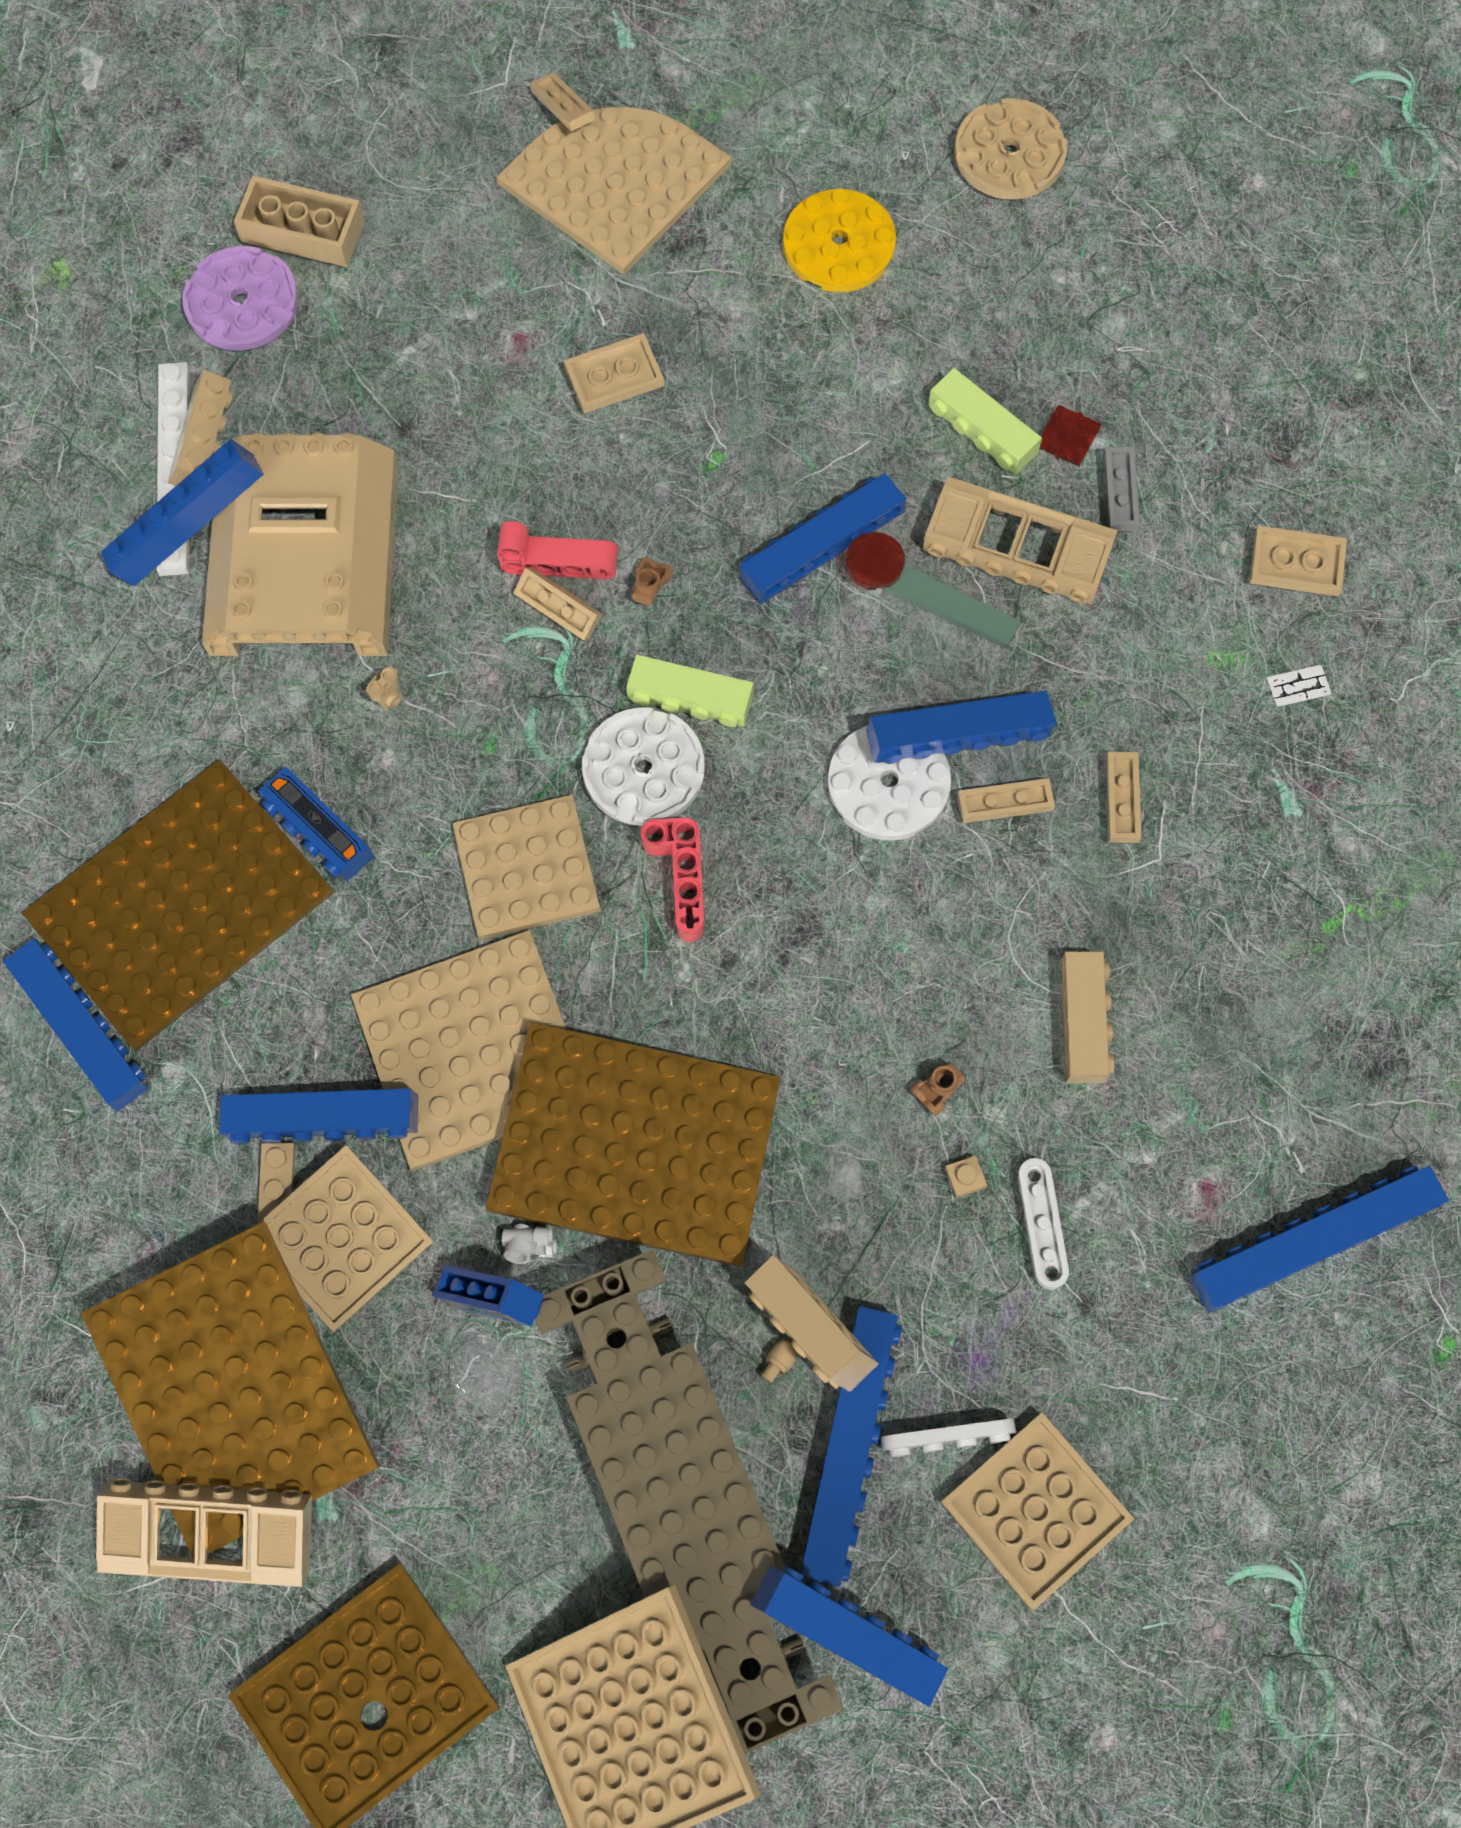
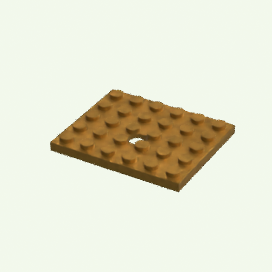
M399 1563L228 1694V1697L314 1828H348L500 1708L402 1563ZM372 1701L382 1703L388 1712L387 1722L379 1730H369L363 1725L361 1720L363 1708Z

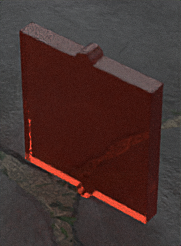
M1058 405L1041 436L1040 449L1054 455L1057 460L1061 458L1080 467L1102 424L1083 416L1082 412L1076 413Z

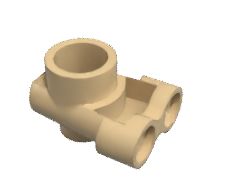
M392 667L384 668L381 674L376 675L366 687V693L370 699L378 702L380 707L385 710L394 709L403 697L398 690L399 676L397 671Z

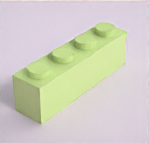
M955 368L931 389L929 406L933 413L939 417H944L959 434H965L970 438L980 451L987 452L995 458L1001 468L1010 470L1016 475L1039 453L1042 437Z
M636 655L626 686L628 699L637 705L648 706L651 704L659 706L664 711L670 713L680 711L688 713L693 718L699 720H707L709 718L717 720L728 727H736L737 725L745 727L754 695V682L641 655Z

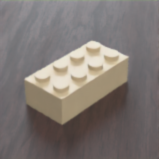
M252 175L234 220L242 243L343 267H348L365 223L360 200Z
M774 1254L745 1282L752 1291L749 1295L750 1299L761 1310L765 1309L772 1316L769 1319L771 1323L782 1334L786 1333L793 1340L790 1343L792 1347L803 1358L807 1357L814 1364L812 1367L813 1371L825 1383L829 1382L835 1389L841 1386L851 1392L879 1364L797 1271Z

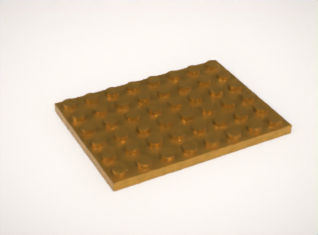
M219 759L24 910L22 914L45 943L51 947L59 960L127 1043L137 1052L335 892Z
M530 1022L485 1210L509 1217L742 1267L781 1077Z
M262 1222L81 1313L157 1480L171 1485L193 1482L199 1484V1487L230 1485L233 1489L248 1490L253 1487H262L270 1492L298 1490L302 1494H312V1501L380 1467L266 1222ZM170 1509L192 1558L195 1559L196 1511ZM208 1512L207 1554L243 1536L244 1514Z

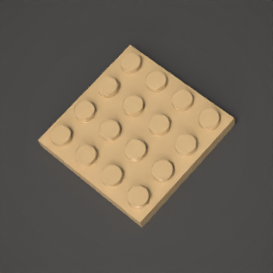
M573 795L453 822L479 940L601 912Z
M347 1145L256 1224L266 1222L300 1296L333 1333L434 1243Z
M1042 1412L940 1502L1031 1611H1034L1134 1520L1132 1515Z

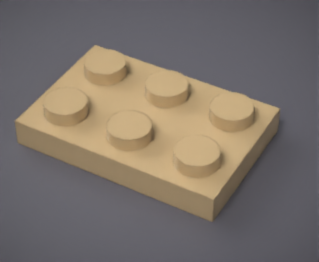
M644 333L563 360L564 368L583 414L665 386L664 378Z
M1258 525L1255 530L1249 584L1339 597L1343 586L1347 538Z

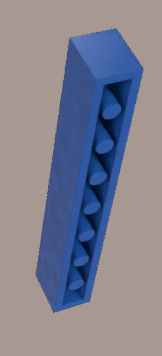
M1414 1165L1400 1172L1401 1179L1390 1183L1388 1178L1371 1185L1372 1192L1361 1196L1359 1191L1341 1199L1344 1205L1332 1209L1330 1204L1312 1213L1315 1217L1314 1219L1305 1223L1302 1218L1296 1219L1284 1225L1285 1232L1274 1236L1273 1232L1270 1231L1254 1239L1257 1245L1245 1249L1242 1244L1225 1252L1227 1258L1216 1263L1214 1258H1211L1197 1265L1198 1272L1190 1278L1208 1314L1447 1203L1449 1199L1431 1166L1429 1165L1419 1170L1418 1166Z
M862 1306L858 1307L853 1335L879 1364L851 1392L842 1387L840 1388L800 1574L804 1576L803 1579L838 1588L841 1586V1581L848 1582L852 1561L846 1560L849 1546L855 1547L860 1527L854 1525L856 1511L863 1513L867 1492L861 1491L864 1477L870 1479L874 1458L868 1457L870 1445H877L880 1435L881 1424L875 1422L878 1410L884 1411L887 1402L888 1391L882 1389L885 1377L891 1378L894 1369L895 1358L889 1356L892 1344L898 1345L901 1336L902 1325L896 1324L898 1315Z

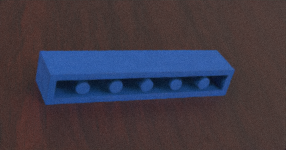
M229 439L101 551L109 572L132 586L137 585L264 475L254 454L234 440Z
M886 473L877 478L872 477L863 484L862 488L854 493L848 492L843 495L838 503L832 507H825L818 511L815 517L807 523L797 524L785 537L772 540L763 551L747 556L740 565V579L761 605L903 514L906 497Z
M1046 690L871 716L866 733L874 763L885 762L886 764H893L902 759L912 757L915 759H925L932 754L944 753L945 755H952L961 750L971 748L983 750L991 745L1002 744L1003 746H1011L1024 740L1042 741L1050 736L1057 722Z
M33 938L4 959L3 963L106 1103L118 1112L149 1089L143 1081L147 1076L136 1062L130 1064L126 1059L125 1055L129 1051L118 1038L111 1039L107 1033L111 1027L100 1014L94 1016L89 1008L93 1006V1003L82 990L78 993L72 986L76 980L65 967L59 969L54 962L58 957L47 943L42 946Z
M412 1089L221 1095L219 1134L230 1139V1143L248 1144L250 1139L261 1138V1141L265 1143H279L282 1137H293V1141L310 1142L313 1140V1136H324V1139L329 1141L344 1140V1135H356V1139L372 1140L376 1138V1134H388V1138L403 1139L407 1138V1133H418L419 1094Z
M769 1566L750 1603L751 1606L928 1707L931 1706L949 1669L937 1662L939 1654L923 1645H920L919 1650L911 1647L912 1638L895 1629L892 1635L883 1630L886 1623L868 1613L865 1619L856 1615L859 1608L842 1598L839 1599L838 1603L830 1600L831 1591L815 1582H812L810 1587L801 1583L804 1576L795 1570L784 1566L783 1570L780 1571Z

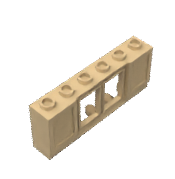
M947 477L925 534L923 550L934 557H946L955 560L958 564L965 567H977L993 576L1001 575L1008 577L1018 584H1029L1041 588L1046 593L1060 594L1070 597L1076 603L1092 605L1118 530ZM991 508L999 515H1004L1006 512L1022 518L1009 555L978 545ZM1033 521L1049 526L1052 532H1061L1049 568L1018 558L1029 525Z
M129 1478L109 1480L97 1495V1572L302 1587L310 1572L312 1494H302L298 1490L270 1492L262 1487L242 1490L233 1489L230 1485L199 1487V1484L193 1482L171 1485L165 1484L161 1480H151L146 1483L131 1482ZM160 1508L196 1511L195 1559L179 1558L177 1554L160 1557ZM208 1512L244 1514L243 1559H236L233 1562L214 1561L212 1557L207 1556Z

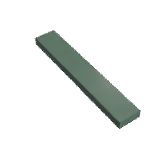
M864 545L860 546L848 567V573L1005 649L1008 648L1020 627L1021 620Z

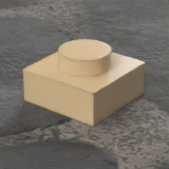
M976 1156L946 1165L944 1168L955 1198L987 1188V1183Z

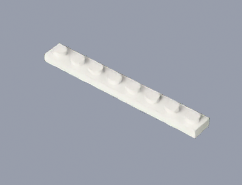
M187 362L158 364L157 502L175 487V485L169 484L168 480L190 402V368ZM189 540L157 566L159 576L189 574Z

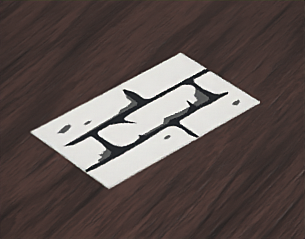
M1322 665L1267 677L1277 707L1332 694Z

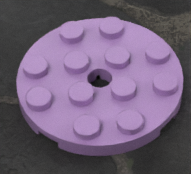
M236 246L219 250L203 259L196 266L197 270L191 279L186 280L182 301L190 326L205 342L221 349L232 351L250 350L272 342L287 329L297 310L298 290L290 269L279 257H273L270 254L264 253L261 248ZM239 294L247 295L243 304L233 301L234 298Z

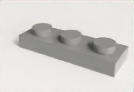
M1105 447L1103 454L1108 527L1118 531H1138L1140 516L1135 447Z

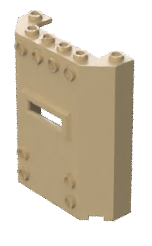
M254 433L252 435H241L236 438L235 442L254 454L264 475L212 519L202 644L208 655L239 656V643H353L358 656H388L398 483V461L394 450L361 435L342 433L340 435H324L321 433H312L311 435H295L292 433L265 435ZM326 509V519H262V510Z

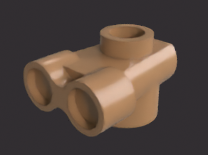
M642 557L636 568V582L631 596L633 601L650 606L663 584L669 583L674 572L673 568L668 564H657L648 557Z
M949 1062L945 1066L936 1068L925 1081L919 1079L909 1089L936 1117L946 1108L944 1105L945 1101L966 1078ZM944 1077H950L953 1083L951 1086L944 1088L941 1086V1080Z

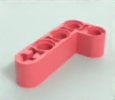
M507 521L500 526L497 554L501 569L510 574L522 575L526 567H532L544 576L604 580L612 579L616 576L618 546L613 542L603 540L529 536L527 527L524 524Z
M691 818L648 820L643 824L640 832L643 849L646 853L653 856L673 855L677 933L685 942H695L703 936L705 929L699 826ZM682 832H690L694 835L693 838L686 841L678 837ZM654 833L663 836L658 842H651L647 838ZM684 861L695 863L692 869L684 870L680 868V864ZM686 890H693L697 893L693 899L688 900L681 897L682 892ZM692 912L694 924L693 928L689 929L687 928V913Z

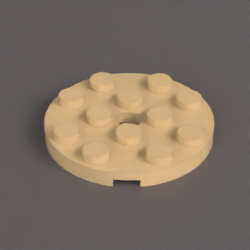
M1005 98L1001 99L1000 103L988 106L985 103L980 105L965 117L956 135L955 160L963 177L977 190L1003 200L1023 199L1046 190L1057 180L1066 160L1067 139L1064 138L1059 121L1042 106L1022 99ZM1012 145L1018 150L1007 154L1004 147Z

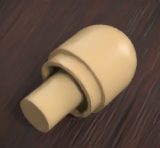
M781 1340L768 1353L765 1360L768 1366L761 1374V1378L767 1383L771 1384L778 1374L784 1375L796 1362L798 1352L790 1344L792 1341Z

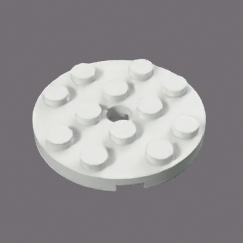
M648 707L624 710L602 722L590 736L582 758L583 779L593 802L611 818L630 825L643 826L648 820L667 819L678 816L695 800L704 779V754L700 741L694 731L679 717L673 714L669 715L654 711L653 708ZM641 760H647L652 764L649 773L646 774V772L642 773L635 770V765Z
M867 726L856 730L838 746L832 757L828 773L830 799L833 806L844 818V822L855 831L879 840L909 838L915 836L917 832L927 826H931L944 810L950 793L951 773L945 754H932L925 759L906 758L893 764H886L885 762L874 763L866 733ZM892 773L897 778L898 783L893 787H887L882 784L881 778Z

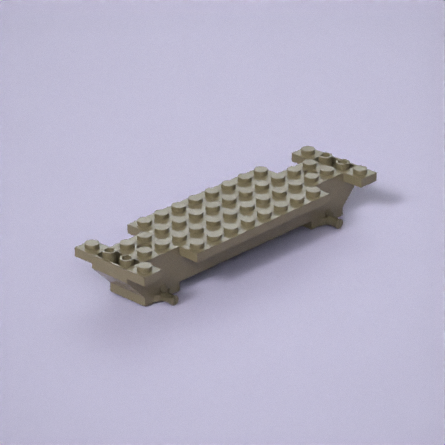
M654 1249L545 1294L541 1302L540 1313L535 1321L541 1335L571 1322L574 1323L582 1343L583 1354L564 1361L569 1375L588 1367L594 1374L597 1384L571 1394L566 1399L643 1595L647 1598L670 1586H676L701 1649L705 1651L711 1666L712 1676L720 1695L725 1701L731 1716V1722L746 1754L843 1710L844 1707L830 1674L796 1688L788 1668V1659L804 1651L806 1652L804 1645L791 1650V1648L803 1643L801 1637L781 1645L776 1639L769 1622L772 1617L750 1605L769 1566L782 1571L785 1565L693 1343L660 1356L656 1346V1337L674 1331L671 1321L667 1317L650 1325L645 1319L636 1297L637 1294L666 1282ZM616 1331L623 1332L627 1337L625 1344L620 1348L610 1347L607 1341L611 1333ZM747 1658H754L760 1664V1673L752 1680L745 1679L740 1674V1665Z

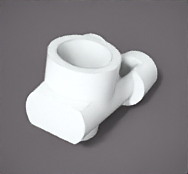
M517 1224L514 1226V1229H504L503 1231L504 1257L512 1263L526 1264L530 1261L531 1254L551 1258L556 1256L557 1242L553 1239L552 1228L536 1227L532 1229L528 1225Z

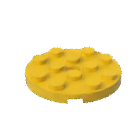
M831 189L809 196L793 209L784 227L783 248L789 266L804 282L808 280L821 286V290L849 292L872 284L885 273V269L891 259L893 260L895 253L896 231L890 215L876 200L866 194L853 190ZM838 234L839 237H844L847 241L843 244H836L832 239Z

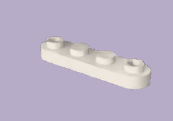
M1032 1158L1026 1160L1021 1165L1018 1171V1183L1035 1279L1041 1287L1054 1290L1060 1288L1067 1281L1069 1268L1051 1169L1045 1161ZM1028 1173H1038L1040 1177L1039 1181H1031L1028 1177ZM1053 1268L1057 1274L1056 1278H1048L1045 1275V1270Z
M1003 1419L881 1437L882 1451H889L890 1457H901L910 1455V1449L923 1447L924 1453L942 1451L944 1450L943 1444L955 1442L957 1448L977 1446L976 1440L990 1438V1444L1010 1441V1434L1016 1433L1014 1419Z

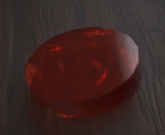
M870 532L861 535L850 544L846 552V567L849 577L858 586L868 590L891 587L900 579L904 571L905 554L902 546L893 537L884 533Z

